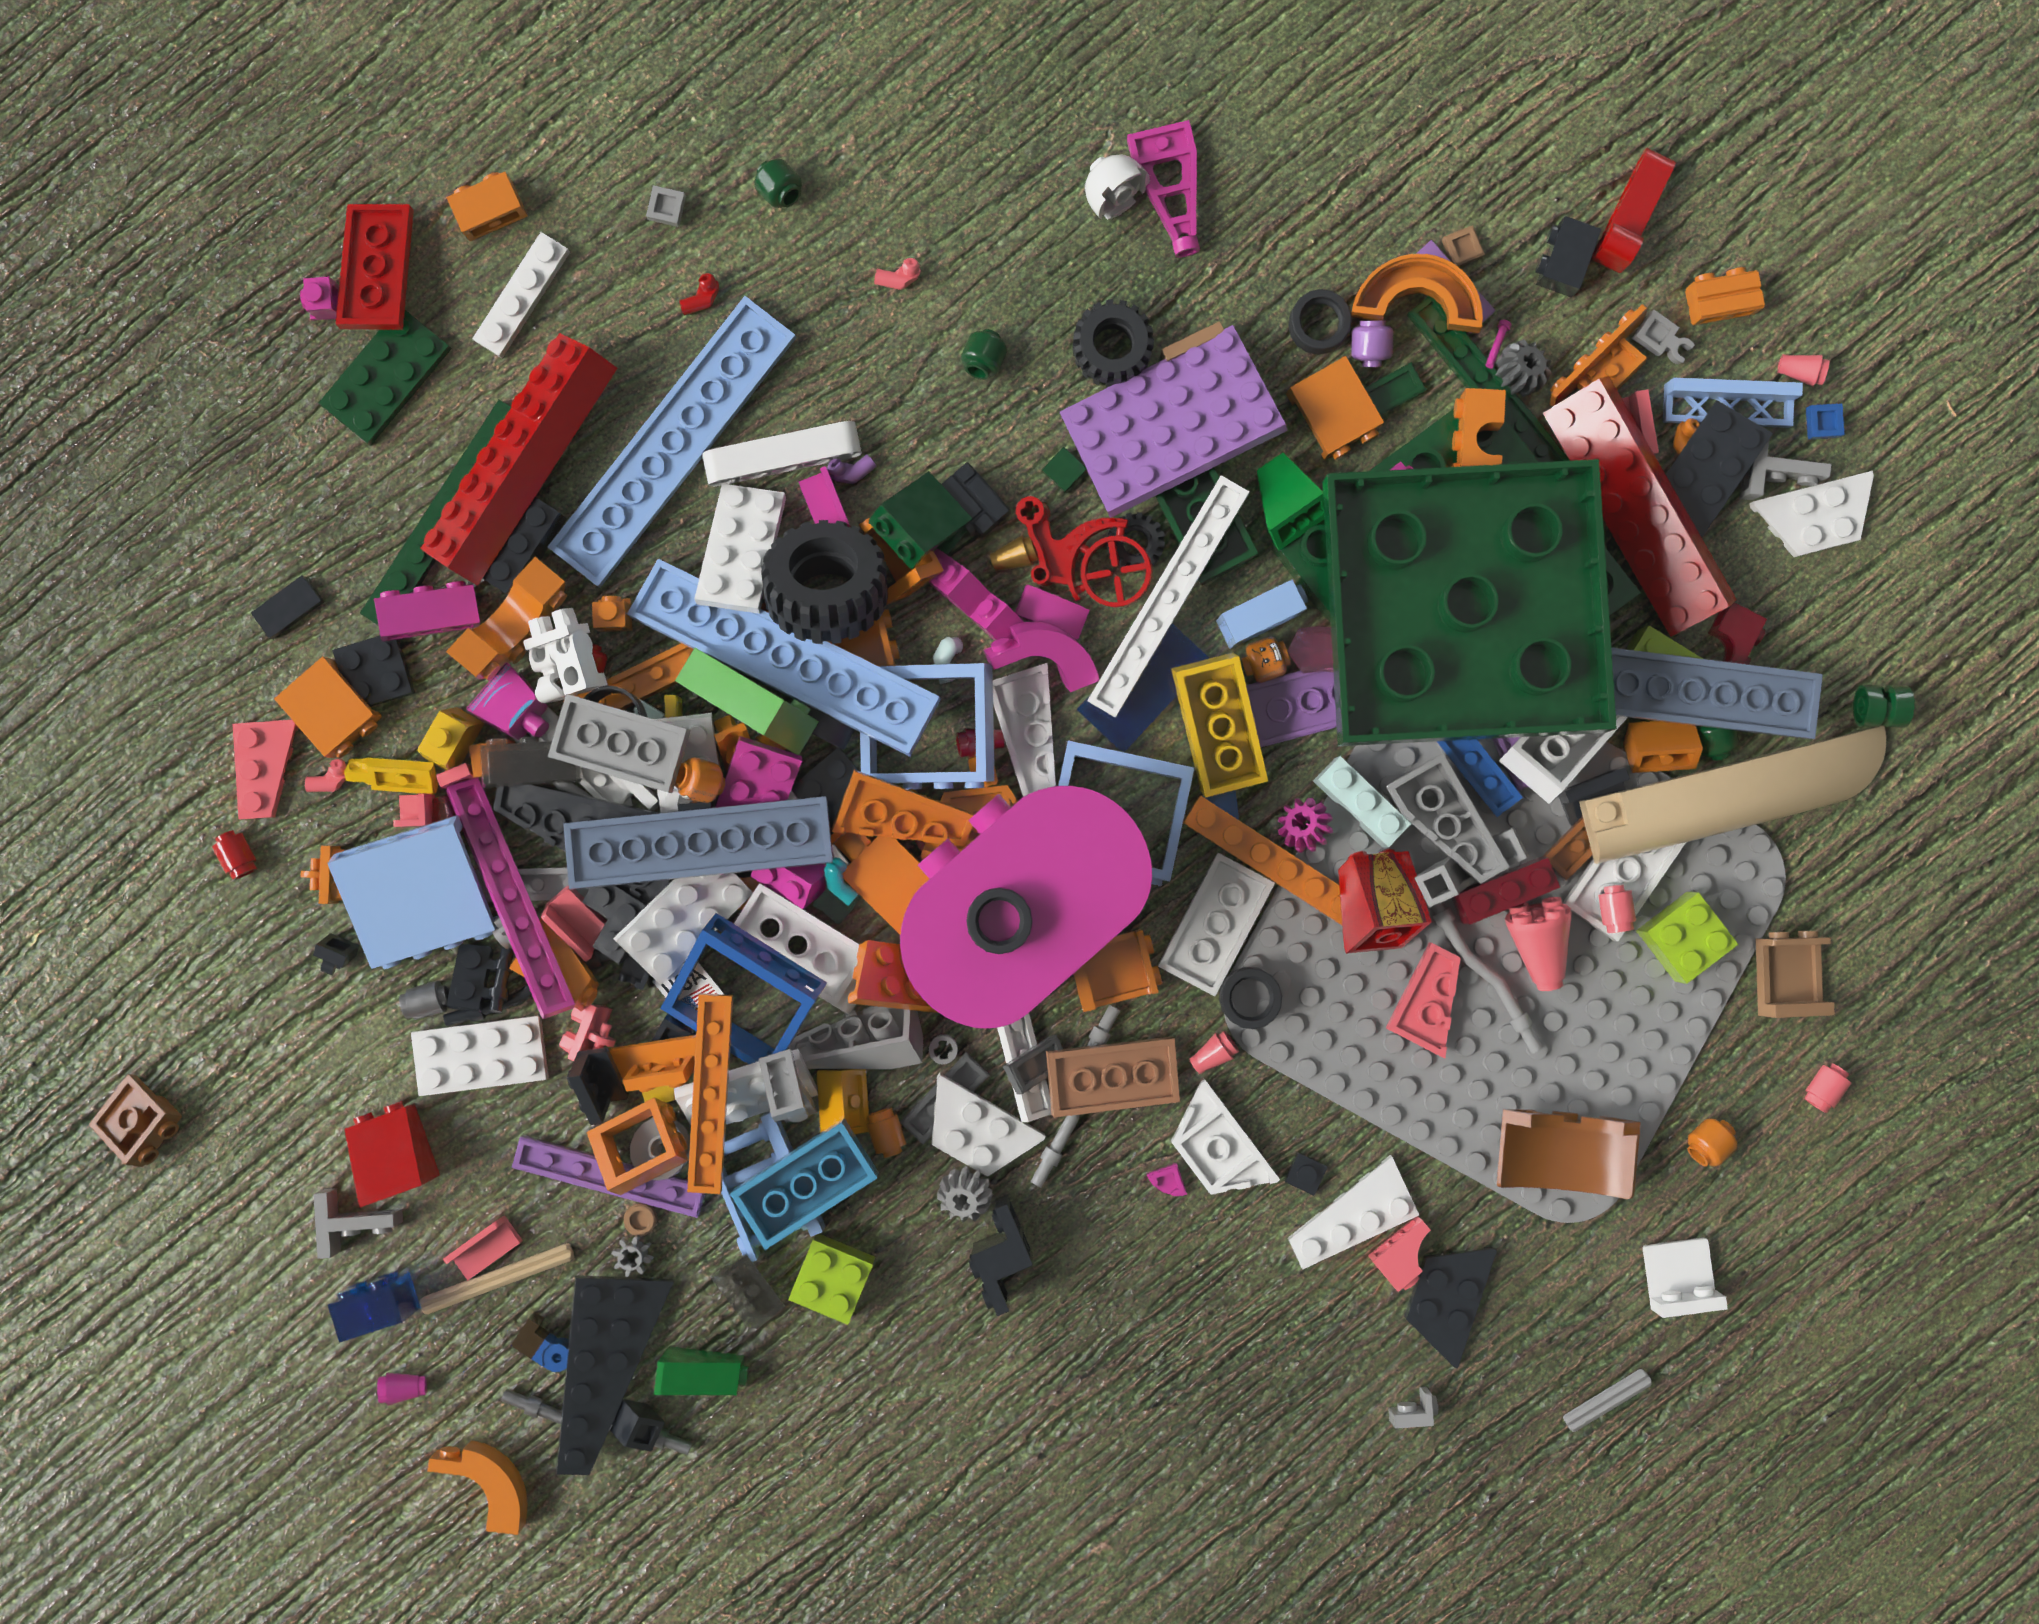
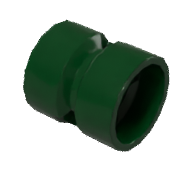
M1860 685L1855 692L1853 716L1855 723L1859 727H1879L1883 723L1886 727L1905 728L1909 726L1914 715V695L1908 686H1887L1884 689L1880 685Z

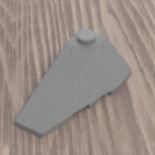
M1444 754L1433 758L1386 786L1401 814L1480 884L1509 868L1508 863Z
M869 1006L857 1013L853 1009L850 1015L844 1013L846 1018L832 1025L823 1023L796 1036L789 1047L791 1051L799 1049L808 1069H895L922 1063L923 1033L918 1011Z

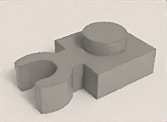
M1655 310L1648 313L1632 337L1633 340L1656 356H1660L1666 351L1669 360L1675 364H1681L1685 360L1683 356L1678 354L1679 346H1682L1687 351L1695 346L1688 338L1676 337L1675 334L1680 327Z

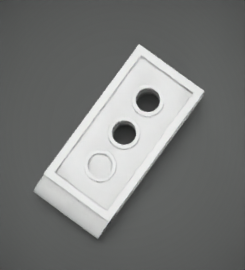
M759 883L734 924L826 981L827 984L819 997L850 1015L856 1005L848 1002L849 993L855 990L857 980L852 977L854 967L858 963L857 953L859 944ZM768 919L776 920L780 926L778 934L772 938L765 937L761 931L763 922ZM794 936H802L807 941V949L800 955H795L789 950V941ZM806 985L807 989H809L812 992L814 991L812 988Z

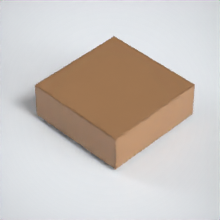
M1473 225L1444 236L1441 240L1449 260L1458 267L1483 258L1485 255Z

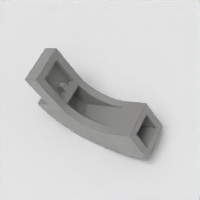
M1515 827L1492 836L1509 866L1529 856ZM1449 856L1425 869L1415 877L1429 907L1459 895L1463 889L1477 881Z

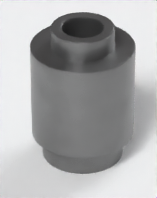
M439 981L407 989L406 993L399 996L401 1011L406 1019L413 1018L415 1020L445 1012L448 1009L447 1001L450 991L446 985L442 986Z

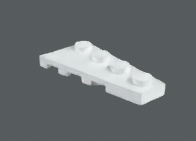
M1045 663L993 680V705L1023 797L1035 791L1056 786L1048 664Z
M1391 1155L1381 1162L1382 1164L1372 1172H1368L1358 1180L1359 1182L1345 1194L1342 1193L1324 1211L1316 1214L1288 1237L1302 1269L1419 1216Z

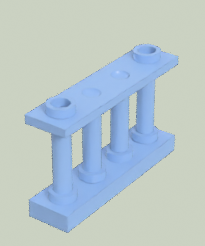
M766 1112L760 1117L762 1123L758 1124V1128L726 1141L724 1156L764 1139L765 1142L770 1140L774 1149V1153H771L770 1158L730 1175H727L723 1165L721 1193L740 1236L737 1238L739 1249L743 1256L748 1255L750 1262H754L759 1258L761 1253L758 1247L762 1244L757 1236L752 1234L748 1222L730 1193L733 1187L742 1184L793 1151L782 1122H774L771 1112ZM819 1215L799 1229L803 1231L808 1230L810 1237L822 1233L826 1226L822 1216Z

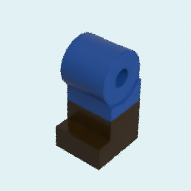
M533 1312L510 1346L552 1372L565 1370L569 1339L557 1338L542 1328L540 1325L545 1318Z

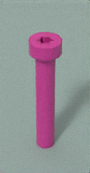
M1507 320L1499 321V330L1485 365L1487 368H1493L1506 332L1512 326Z

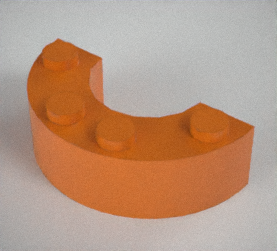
M1430 254L1403 255L1382 264L1368 276L1360 287L1351 311L1352 318L1384 320L1387 309L1395 300L1407 294L1421 293L1434 298L1442 306L1447 316L1448 330L1480 333L1483 321L1480 297L1471 279L1452 262Z
M534 557L513 580L510 593L495 613L478 627L468 628L446 652L477 679L491 680L506 662L516 664L523 658L526 653L523 641L532 638L528 621L539 617H551L552 612L567 597V594L564 593L565 581L538 558Z

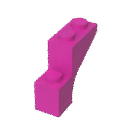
M936 549L934 553L944 571L928 583L966 614L994 641L1001 638L1012 639L1013 635L1009 626L1023 623L1024 621L1007 604L990 593L969 570L941 550Z

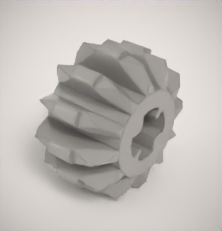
M967 1166L962 1168L961 1172L954 1167L949 1175H945L942 1178L937 1192V1199L942 1201L940 1205L941 1211H950V1219L959 1216L962 1223H964L969 1217L976 1222L981 1214H985L988 1211L993 1190L988 1188L989 1178H979L980 1169L973 1174L969 1172Z

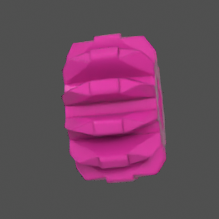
M1307 798L1305 803L1300 799H1295V808L1292 809L1288 805L1284 806L1285 812L1288 813L1287 816L1278 817V822L1284 825L1278 830L1280 836L1286 837L1284 843L1288 847L1295 846V849L1300 853H1303L1306 847L1311 852H1316V842L1319 841L1322 845H1326L1327 840L1323 835L1333 833V829L1327 825L1333 818L1329 813H1325L1326 806L1322 803L1316 804L1313 798ZM1306 820L1310 821V824H1307V823H1306V825L1308 826V828L1305 829V830H1302V829H1301V826H1302V827H1305V825L1303 824V822H1305Z

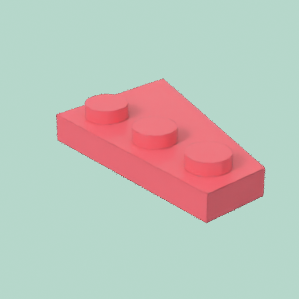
M293 720L233 724L239 820L275 818L285 782L283 777L288 759H291L293 751L291 746L295 731H298L299 728Z
M1429 942L1386 1029L1445 1059L1448 1030H1450L1452 1002L1456 992L1461 957Z

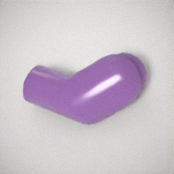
M866 454L854 465L841 462L840 459H833L828 463L827 469L831 478L836 482L855 484L877 466Z

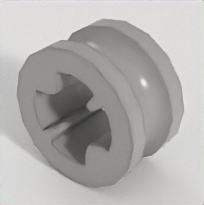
M947 1034L936 1036L929 1046L930 1057L938 1064L952 1062L958 1052L956 1040ZM939 1041H947L946 1045L950 1043L953 1050L948 1052L947 1058H941V1053L937 1056L934 1051L935 1048L939 1047Z

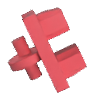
M591 1004L589 1007L585 1006L582 1012L575 1007L573 1008L571 1019L581 1023L577 1033L566 1031L559 1044L562 1049L569 1053L568 1059L574 1061L578 1051L604 1048V1046L614 1047L616 1040L608 1036L612 1025L607 1023L612 1012L611 1008Z

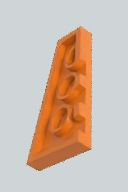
M854 769L831 831L872 837L873 835L892 837V839L920 840L942 844L949 838L954 845L965 846L973 827L968 820L975 814Z

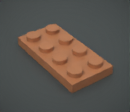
M1173 1037L1046 1051L1051 1114L1054 1118L1180 1102L1175 1038Z

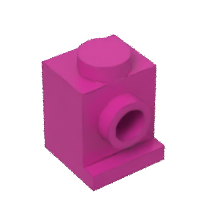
M329 276L303 278L304 287L300 291V299L303 308L310 313V319L312 321L336 319L339 284Z

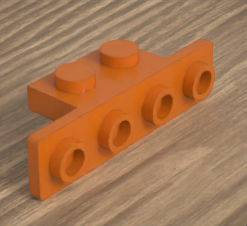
M1642 304L1636 311L1630 309L1618 323L1620 326L1613 333L1609 331L1605 333L1597 342V349L1590 356L1584 354L1575 363L1574 371L1567 378L1562 376L1554 383L1550 389L1552 393L1549 404L1553 407L1562 402L1576 387L1581 390L1606 376L1611 378L1617 390L1624 385L1647 360V357L1630 344L1626 338L1644 321L1648 308Z
M696 1035L608 1048L621 1077L624 1078L622 1081L626 1092L635 1090L648 1092L661 1086L676 1088L684 1085L694 1071Z

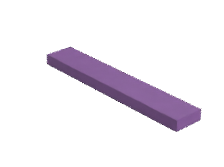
M524 1135L520 1136L512 1164L514 1169L698 1218L705 1196V1193L687 1192L688 1180L676 1176L666 1180H650L623 1195L607 1191L594 1154ZM622 1162L626 1172L634 1168L633 1165Z

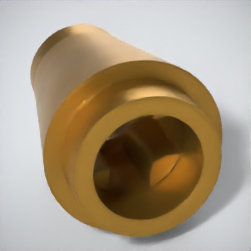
M1023 535L997 549L995 552L990 553L991 562L996 572L1032 566L1034 561L1039 560L1031 538L1029 536L1024 538Z

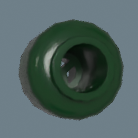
M773 159L763 162L758 167L754 181L755 189L772 207H790L798 201L801 196L802 180L783 159Z
M990 329L971 333L961 354V362L965 367V371L970 376L980 380L997 375L1007 354L1006 344L997 332Z
M1695 725L1703 747L1701 756L1711 757L1714 761L1726 759L1731 755L1730 751L1735 749L1739 743L1736 730Z

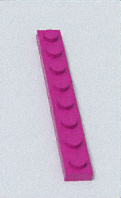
M479 778L447 786L446 792L456 816L458 815L464 835L542 1019L573 1009L575 1006L574 1000Z

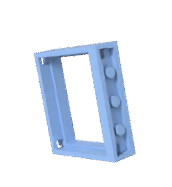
M991 664L878 666L905 680L975 678L976 772L877 773L876 739L860 732L861 772L890 783H903V788L922 789V782H934V789L953 788V782H965V788H984V781H994L993 672Z
M1068 741L1058 786L1069 785L1074 757L1181 780L1162 870L1152 868L1151 884L1162 886L1163 880L1170 881L1194 767Z

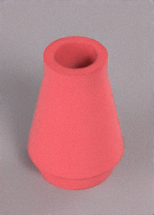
M1782 354L1777 373L1784 374L1812 387L1815 384L1823 385L1830 360L1823 359L1822 355Z
M1226 1031L1220 1034L1216 1032L1189 1059L1195 1070L1202 1074L1206 1070L1233 1060L1234 1055L1239 1052V1049Z

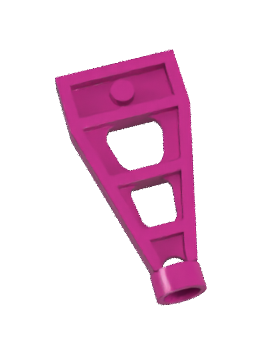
M1187 120L1128 134L1127 143L1130 156L1149 174L1150 182L1146 185L1145 191L1172 240L1175 256L1182 258L1196 254L1200 251L1196 236L1197 150L1190 121ZM1178 160L1182 165L1181 182L1176 185L1163 187L1153 173V166ZM1184 194L1187 207L1186 215L1171 217L1164 199ZM1182 234H1188V235H1189V236H1185V237L1179 238L1180 235H1182Z

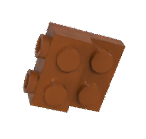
M128 1074L89 1123V1126L125 1165L143 1167L154 1162L159 1155L157 1148L164 1140L173 1137L179 1129L177 1123L182 1118V1115L164 1096L155 1095L137 1075Z

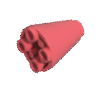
M1548 897L1543 899L1542 903L1531 905L1524 902L1510 908V912L1505 917V923L1532 981L1537 985V989L1540 991H1552L1561 988L1566 974L1572 917L1571 908L1566 904H1562L1561 897Z

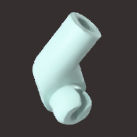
M946 637L941 640L933 655L934 665L950 664L955 654L962 651V641L958 637ZM939 679V682L944 684L955 679Z

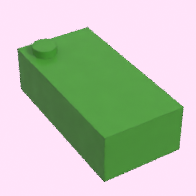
M694 648L675 680L797 755L800 754L819 722L808 715L811 709L795 699L791 704L787 703L697 648Z

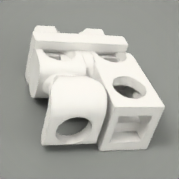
M573 608L552 612L556 627L554 630L550 616L528 621L532 638L523 641L525 650H529V661L534 672H541L544 675L538 679L535 696L539 702H557L565 699L566 694L575 696L579 693L592 691L598 687L607 686L604 673H598L592 655V641L588 636V633H590L588 623L578 624ZM558 679L561 680L563 689L555 684Z

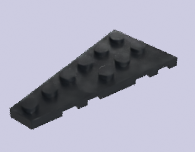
M575 1275L556 1466L557 1475L591 1474L674 1283L673 1279Z

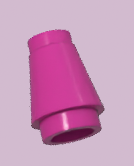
M386 1373V1376L378 1377V1402L387 1403V1406L427 1394L426 1375Z

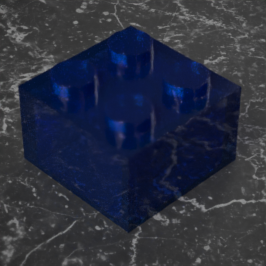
M397 1270L378 1276V1279L367 1283V1280H363L347 1286L348 1289L337 1293L338 1298L328 1304L339 1343L402 1323L421 1309L410 1272L398 1275Z

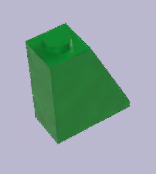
M1283 452L1257 470L1267 528L1278 550H1281L1304 534L1309 528L1325 519L1323 491Z
M669 1346L657 1363L654 1395L737 1396L741 1385L746 1386L748 1380L749 1366H744L745 1355Z

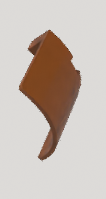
M1503 1109L1497 1186L1501 1188L1559 1189L1632 1199L1635 1194L1641 1122L1607 1116H1599V1118L1581 1116V1120H1578V1113L1552 1111V1114L1532 1109Z

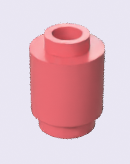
M1624 884L1604 887L1605 893L1598 894L1602 923L1606 925L1607 933L1634 930L1633 922L1636 921L1632 890H1625Z
M1833 1063L1830 1067L1822 1065L1805 1091L1808 1093L1804 1100L1824 1113H1828L1830 1108L1835 1109L1852 1084L1847 1079L1849 1073Z

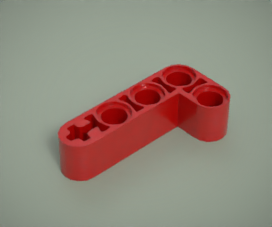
M1648 147L1644 150L1591 257L1592 261L1619 274L1631 264L1643 243L1644 237L1641 235L1675 167V160Z

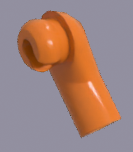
M1689 418L1685 422L1681 421L1676 428L1673 447L1679 455L1700 425L1694 418Z

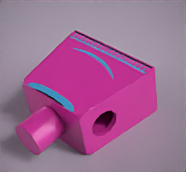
M507 662L466 708L483 722L516 740H521L527 732L535 738H540L549 728V723L541 717L547 710L548 705L537 700L533 687L522 674Z

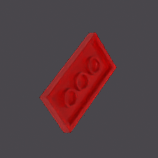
M347 204L335 323L339 329L403 330L414 209L410 204Z

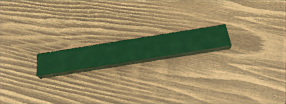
M1428 296L1408 312V318L1466 388L1506 390L1504 418L1539 462L1570 461L1565 452L1516 393L1511 395L1509 386L1501 387L1503 379L1495 376L1497 370L1494 366L1491 369L1485 366L1487 357L1469 335L1464 331L1447 329V316L1442 306L1434 298Z

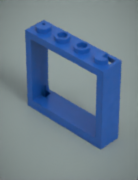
M715 913L702 929L660 1009L697 1031L698 1011L680 1000L679 997L707 945L801 1003L775 1049L732 1023L730 1053L744 1062L752 1064L758 1062L759 1058L789 1049L827 982ZM715 928L721 931L722 933L720 934L716 932ZM806 985L812 988L814 991L812 992L809 989H807Z

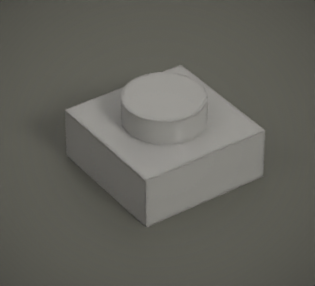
M653 185L646 214L647 219L679 227L686 200L685 193Z

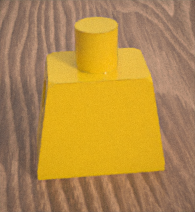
M458 707L440 710L419 745L418 752L426 760L433 762L445 771L462 764L469 752V746L473 745L485 723Z

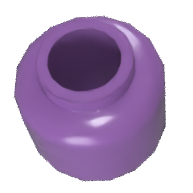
M1386 320L1360 321V326L1352 330L1351 354L1355 360L1362 361V367H1382V360H1388L1392 357L1393 329L1385 325Z

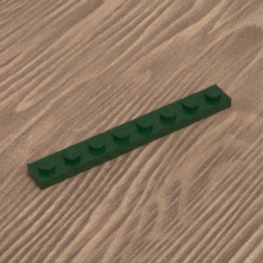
M498 399L361 610V615L378 625L374 598H380V593L392 590H399L401 595L414 593L413 589L420 587L436 562L434 558L420 549L424 544V538L428 531L435 527L442 516L441 513L444 506L455 496L462 478L469 474L473 468L478 453L487 446L493 437L496 425L501 420H504L511 409L509 405Z

